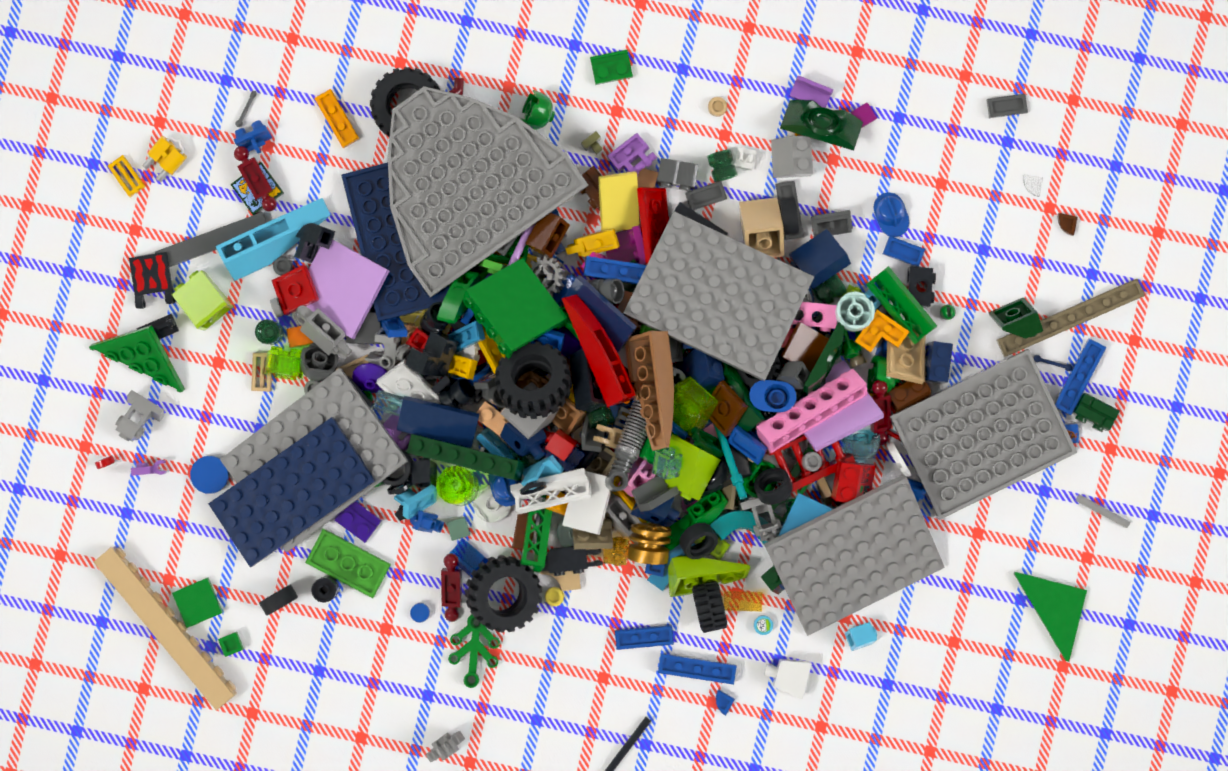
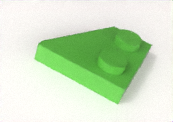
M487 259L478 264L488 268L487 272L492 274L507 267V265Z

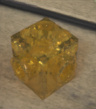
M614 537L613 549H603V563L615 566L626 565L628 561L629 539Z

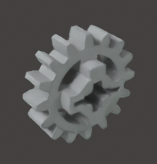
M544 256V258L537 257V262L531 261V270L550 295L554 297V292L560 293L559 287L565 286L562 280L567 278L562 276L566 272L565 269H560L562 263L557 262L556 258H549L547 256Z
M461 731L451 736L449 733H446L431 744L433 749L426 753V757L430 763L438 758H441L442 761L459 750L457 745L465 740V737Z

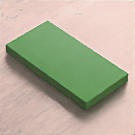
M324 528L305 562L371 598H374L391 566L389 562Z

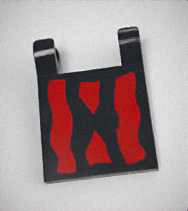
M167 252L129 258L135 307L137 309L146 308L143 296L145 294L165 291V303L174 304L176 302L172 296L174 291Z

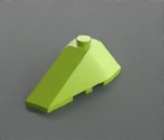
M676 556L671 558L668 566L670 597L693 594L692 588L694 585L712 581L727 584L747 578L750 565L709 558L690 559L687 556Z

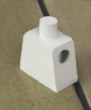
M779 659L777 667L766 664L764 675L774 678L773 686L803 699L812 663L802 660Z

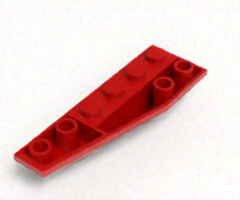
M578 295L563 298L562 301L607 407L634 399L636 394L622 361L599 321Z

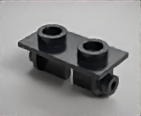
M172 313L136 328L138 330L152 325L159 340L179 331Z

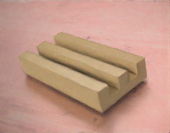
M253 353L251 391H272V353ZM258 357H261L260 387H256ZM265 357H268L267 388H264Z

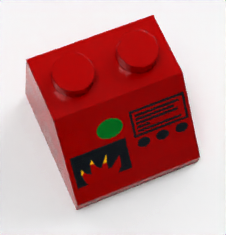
M837 459L831 498L835 501L847 503L871 491L876 465Z

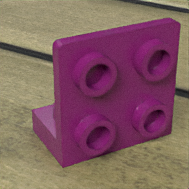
M640 225L634 226L629 230L616 232L620 246L619 248L606 251L607 258L623 262H630L635 259L638 264L645 265Z

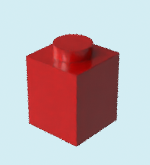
M558 429L555 433L551 432L546 439L548 444L545 449L565 461L578 441Z

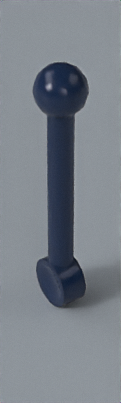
M1039 355L1033 357L1036 363L1043 362L1065 368L1066 371L1072 370L1071 364L1057 363L1043 359Z

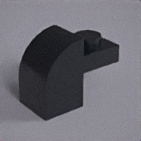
M314 223L304 225L296 235V237L300 238V242L294 257L312 263L318 246L329 249L336 231Z

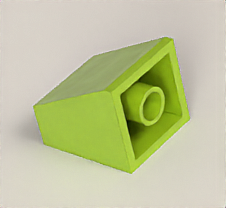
M197 270L189 276V281L185 284H179L174 289L175 292L172 296L194 326L199 330L205 331L231 310L234 305L205 271Z
M672 434L662 476L665 483L668 484V488L677 486L678 490L681 491L680 496L689 501L691 498L699 501L720 459Z

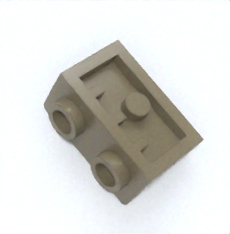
M604 519L600 535L573 528L574 549H613L612 520Z

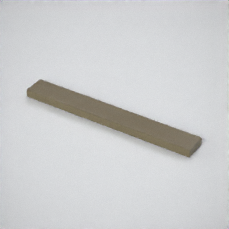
M1134 279L1040 320L1043 332L1038 333L1035 337L1025 339L1014 334H1008L996 341L1003 357H1007L1144 297L1145 294L1138 279Z

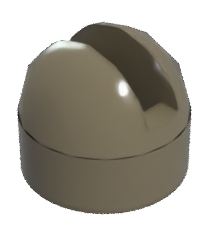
M861 353L857 357L850 359L852 368L867 363Z

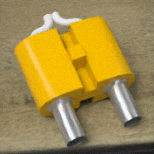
M162 135L148 151L149 158L142 166L147 170L154 161L158 162L163 168L156 177L159 182H162L168 174L173 175L186 160L187 156L183 153L182 140L180 138L174 139L173 137L166 138ZM170 140L174 142L179 141V147L181 148V150L179 148H176Z

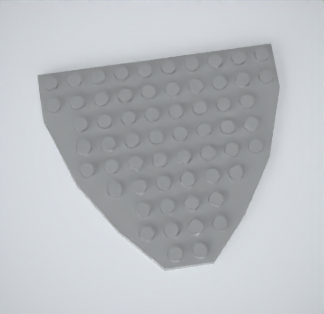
M423 87L392 109L388 147L390 208L407 264L430 297H433L454 282V280L464 275L589 186L567 153L517 116L471 97Z

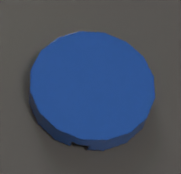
M204 456L193 464L190 471V479L198 491L205 494H213L219 492L227 485L229 472L220 458Z

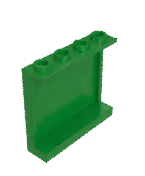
M523 258L466 289L463 297L465 306L473 311L477 322L484 326L489 338L496 342L500 353L505 354L508 359L511 358L514 351L555 327L558 330L564 327L568 319Z

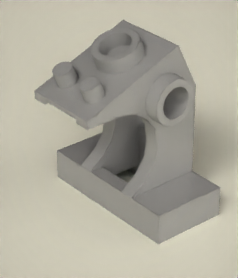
M381 327L375 334V342L382 343L385 351L384 353L370 352L365 357V360L369 363L380 365L387 371L391 370L398 363L396 350L401 346L402 337L388 338Z
M131 390L127 395V402L132 406L124 416L121 415L118 418L115 430L120 432L119 436L133 442L141 438L145 431L143 426L151 417L159 422L163 419L164 409ZM135 411L143 415L138 424L130 420Z
M759 498L740 503L742 511L752 509L756 523L753 526L756 537L760 536L761 542L771 541L779 537V530L782 529L779 518L775 519L771 505L762 503ZM769 512L771 523L761 525L758 514Z

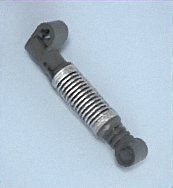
M673 367V377L675 376L677 383H674V390L684 386L686 376L681 370ZM636 397L632 403L634 406H631L633 409H630V415L626 419L628 422H625L626 425L623 428L625 432H621L623 434L620 435L622 438H619V444L614 452L617 459L614 460L613 463L615 464L612 465L614 469H611L605 478V485L610 491H621L627 487L628 474H630L629 469H632L630 464H633L639 458L638 456L643 446L642 443H644L647 436L645 429L647 423L645 418L641 416L640 410L642 407L640 401L636 400ZM615 476L619 477L621 481L618 487L613 484Z

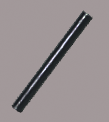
M645 716L605 771H614L651 723L648 717Z

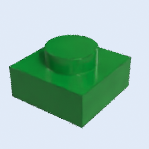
M238 632L218 639L225 657L244 650Z

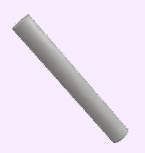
M1080 494L1077 496L1076 501L1125 528H1128L1130 525V521Z

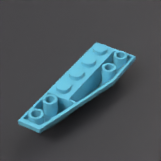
M323 198L221 243L216 248L234 281L272 264L300 241V238L296 237V235L304 225L308 223L320 225L331 214Z

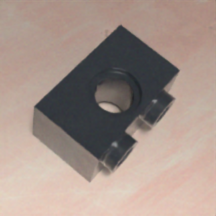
M908 267L906 288L922 307H930L931 303H934L935 293L932 292V284L936 282V273H933V268ZM918 282L925 284L926 289L924 292L917 290L916 285Z

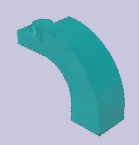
M733 511L720 516L710 526L721 541L736 529H746L754 533L753 526L756 523L752 512ZM758 515L761 525L768 524L764 518Z

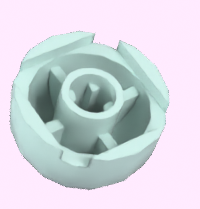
M859 292L845 294L837 303L835 310L837 322H840L845 330L851 332L861 331L868 327L875 314L873 302L866 298L865 294Z

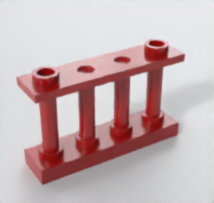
M804 434L772 453L768 449L765 453L770 456L774 454L779 467L787 472L793 485L792 492L836 471L837 459L856 462L853 455L843 453L840 443L837 441L832 444L836 454L835 460L831 462L826 461L821 449L816 452L822 458L821 467L817 471H807L802 466V457L804 455L799 446V442L807 439ZM790 446L802 471L801 475L796 478L791 476L781 452Z

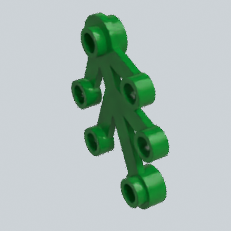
M472 614L467 619V626L460 632L453 634L450 642L453 645H459L462 642V638L472 631L471 640L457 652L451 653L448 658L449 662L455 665L459 663L460 658L470 651L469 671L464 677V684L468 688H474L479 683V676L476 674L478 652L487 661V665L490 668H495L499 662L498 658L492 656L480 642V633L489 641L490 648L496 649L500 645L499 638L494 637L486 626L481 623L480 625L473 623V620L476 618ZM454 636L460 638L458 643L453 642ZM491 640H497L498 645L492 646ZM456 655L458 661L453 662L451 656ZM495 659L496 664L490 665L489 660ZM474 676L475 682H469L468 677Z

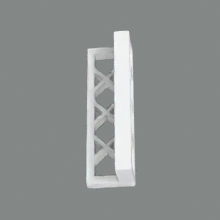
M584 468L539 478L537 483L546 482L547 487L528 495L520 494L519 490L524 487L521 483L510 485L511 493L515 498L517 514L592 497L590 477ZM585 486L586 492L579 494L575 492L578 487ZM566 490L568 492L565 497H557L560 491ZM542 495L550 496L545 502L538 501ZM521 500H531L527 506L521 507Z

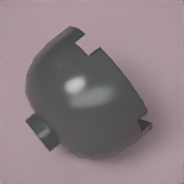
M315 343L309 344L306 348L304 347L299 359L302 373L314 381H323L335 372L339 362L337 354L331 353L327 355Z

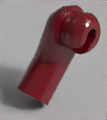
M454 78V88L449 92L463 95L464 78Z

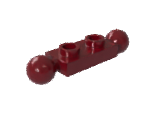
M237 147L234 150V157L242 162L237 167L255 200L262 198L261 205L265 211L275 210L277 201L268 195L273 192V189L255 157L248 158L249 151L246 147Z
M880 380L873 383L872 390L876 395L871 397L884 413V418L870 424V430L874 433V442L877 445H885L889 439L885 430L891 429V395L886 393L888 389L887 383Z
M449 553L443 560L447 568H442L441 601L442 606L448 607L444 613L446 620L455 622L460 616L457 608L462 606V569H455L459 559L457 555Z

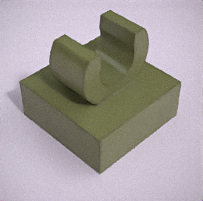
M595 131L581 142L582 147L586 151L592 148L597 155L602 151V147L598 143L601 140V136Z

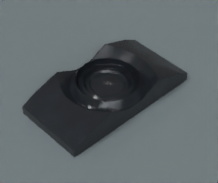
M729 444L739 474L742 475L743 479L751 476L752 471L748 457ZM724 455L719 458L720 462L701 498L732 484L730 479L732 476ZM683 497L684 504L686 505L696 501L694 498H691L689 501Z

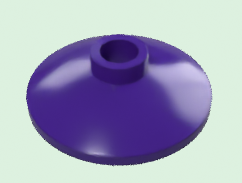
M365 363L354 369L352 378L361 390L379 393L384 390L376 383L377 379L388 371L380 365Z

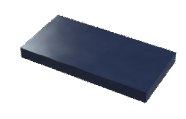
M581 275L577 276L563 298L578 295L599 321L617 353H619L637 326Z
M404 396L397 430L472 448L480 414Z

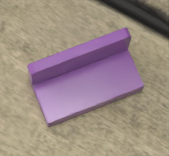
M798 75L789 97L796 100H813L821 107L826 108L833 89Z

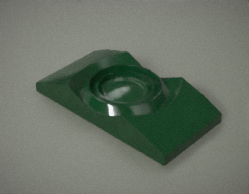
M790 100L780 129L854 151L863 122L845 110L823 108L813 100Z
M838 322L804 385V398L812 391H816L826 384V377L830 373L835 361L841 356L844 326L840 322Z
M722 362L724 381L748 406L737 425L747 433H750L765 418L761 411L751 403L749 391L735 367ZM717 386L706 393L708 398H710Z

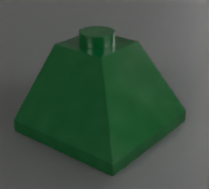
M1024 297L988 312L997 325L1008 333L1027 339L1043 332L1038 312Z

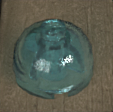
M858 430L859 433L850 434L842 439V447L846 455H853L856 462L865 463L878 453L880 449V434L877 436V433L874 434L871 430Z

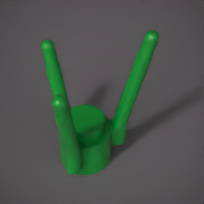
M844 329L845 341L843 342L841 356H844L845 359L857 357L859 351H861V346L855 343L854 340H850L847 330ZM860 331L855 332V336L857 339V337L860 335Z

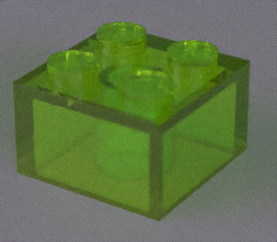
M689 376L674 387L673 421L691 436L693 435L690 431L692 428L698 427L702 429L705 427L718 400Z

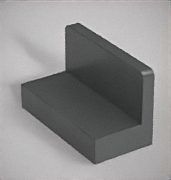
M593 411L587 412L581 433L582 450L601 452L603 444L593 441L594 436H600L605 439L606 432L599 431L596 427L597 424L608 427V419L593 418Z
M661 474L631 491L640 512L652 510L679 494L677 486L667 487Z

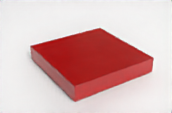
M303 264L271 280L283 314L286 316L296 312L300 305L308 306L319 300L307 265Z

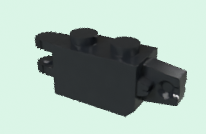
M574 546L552 548L546 555L545 567L541 571H549V573H554V576L565 575V571H573V574L584 573V569H588V567L603 565V561L600 560L587 562V555H598L602 551L601 549H574Z

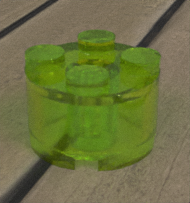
M271 346V350L267 352L264 374L270 376V373H274L275 378L296 380L298 376L300 380H303V372L300 365L302 350L290 349V351H283L281 347Z
M450 466L445 468L438 477L436 490L445 502L455 506H465L477 498L479 482L475 474L461 466ZM458 483H460L461 485L460 487H458V490L455 489V486H457Z

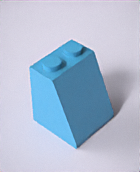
M798 493L779 536L833 509Z

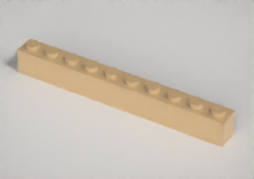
M114 546L109 548L94 561V564L213 708L218 710L237 694L235 685L230 680L227 681L224 678L222 669L219 666H214L211 662V656L206 651L200 649L198 640L194 636L190 637L186 632L187 628L184 623L178 622L174 617V611L162 603L163 598L160 594L152 591L149 587L151 586L150 582L138 574L137 571L139 570L133 562H128L125 558L126 553L120 547Z

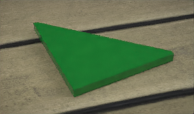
M152 325L99 341L89 346L90 350L103 353L105 357L117 363L121 362L140 374L144 373L165 386L169 385L177 389V392L181 393L185 390Z
M1014 571V576L1036 610L1056 647L1059 649L1064 660L1069 662L1087 590Z

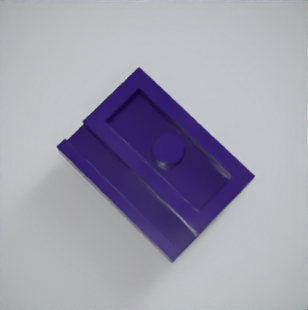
M357 501L339 513L334 520L364 543L367 542L382 522L379 517Z

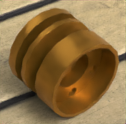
M655 523L632 524L631 531L634 533L630 535V539L638 543L629 545L628 559L643 564H667L669 549L661 545L670 543L671 539L668 536H671L672 529Z

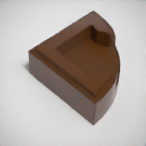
M1058 213L1057 219L1060 228L1066 234L1074 236L1078 217Z

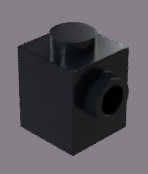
M425 457L419 458L418 461H412V484L418 488L428 487L431 484L437 486V464Z

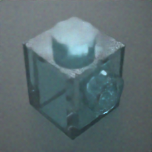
M670 447L655 451L652 473L664 479L679 477L683 455L675 452V449Z

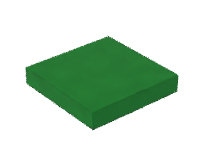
M209 577L172 593L186 628L223 613Z

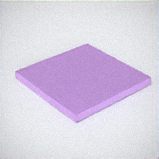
M332 240L329 249L320 246L309 268L319 300L308 305L307 308L313 312L318 308L345 332L346 336L355 339L390 271L341 243Z
M844 360L833 365L826 377V383L851 370ZM867 392L866 396L808 430L804 435L817 452L884 418V413Z

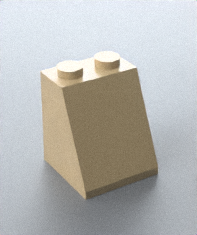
M769 198L739 202L743 243L773 258L783 257L784 229L778 199Z

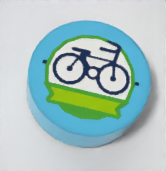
M758 616L754 621V629L760 635H767L773 629V622L768 616Z

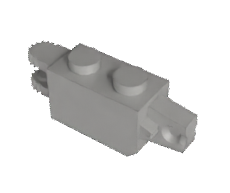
M303 305L297 308L294 319L302 326L301 332L327 355L331 353L337 354L344 360L350 355L352 350L346 345L347 342L344 340L345 332L318 308L314 312Z
M610 494L605 518L612 520V526L622 538L628 537L630 539V535L634 533L631 531L632 524L642 522L636 516L630 514L631 510L620 497Z

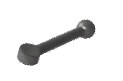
M254 90L251 92L239 120L235 122L237 127L243 125L242 121L257 94Z

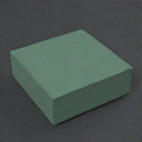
M465 517L446 523L452 541L470 536Z

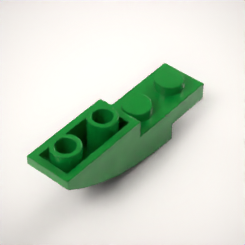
M473 267L464 275L454 280L442 302L437 320L455 324L468 309L463 301L466 289L484 280L489 273L487 272L488 269Z
M718 490L703 497L686 509L688 511L687 515L668 527L672 529L671 536H668L671 540L669 544L664 546L669 551L679 545L682 533L691 525L696 523L711 525L728 503L722 492Z

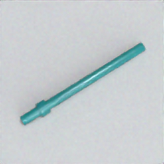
M704 394V400L707 402L709 398ZM714 425L732 476L730 478L732 484L736 487L739 498L745 499L747 494L743 486L744 480L738 472L727 438Z

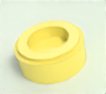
M551 587L545 593V601L550 606H559L564 600V593L558 587Z

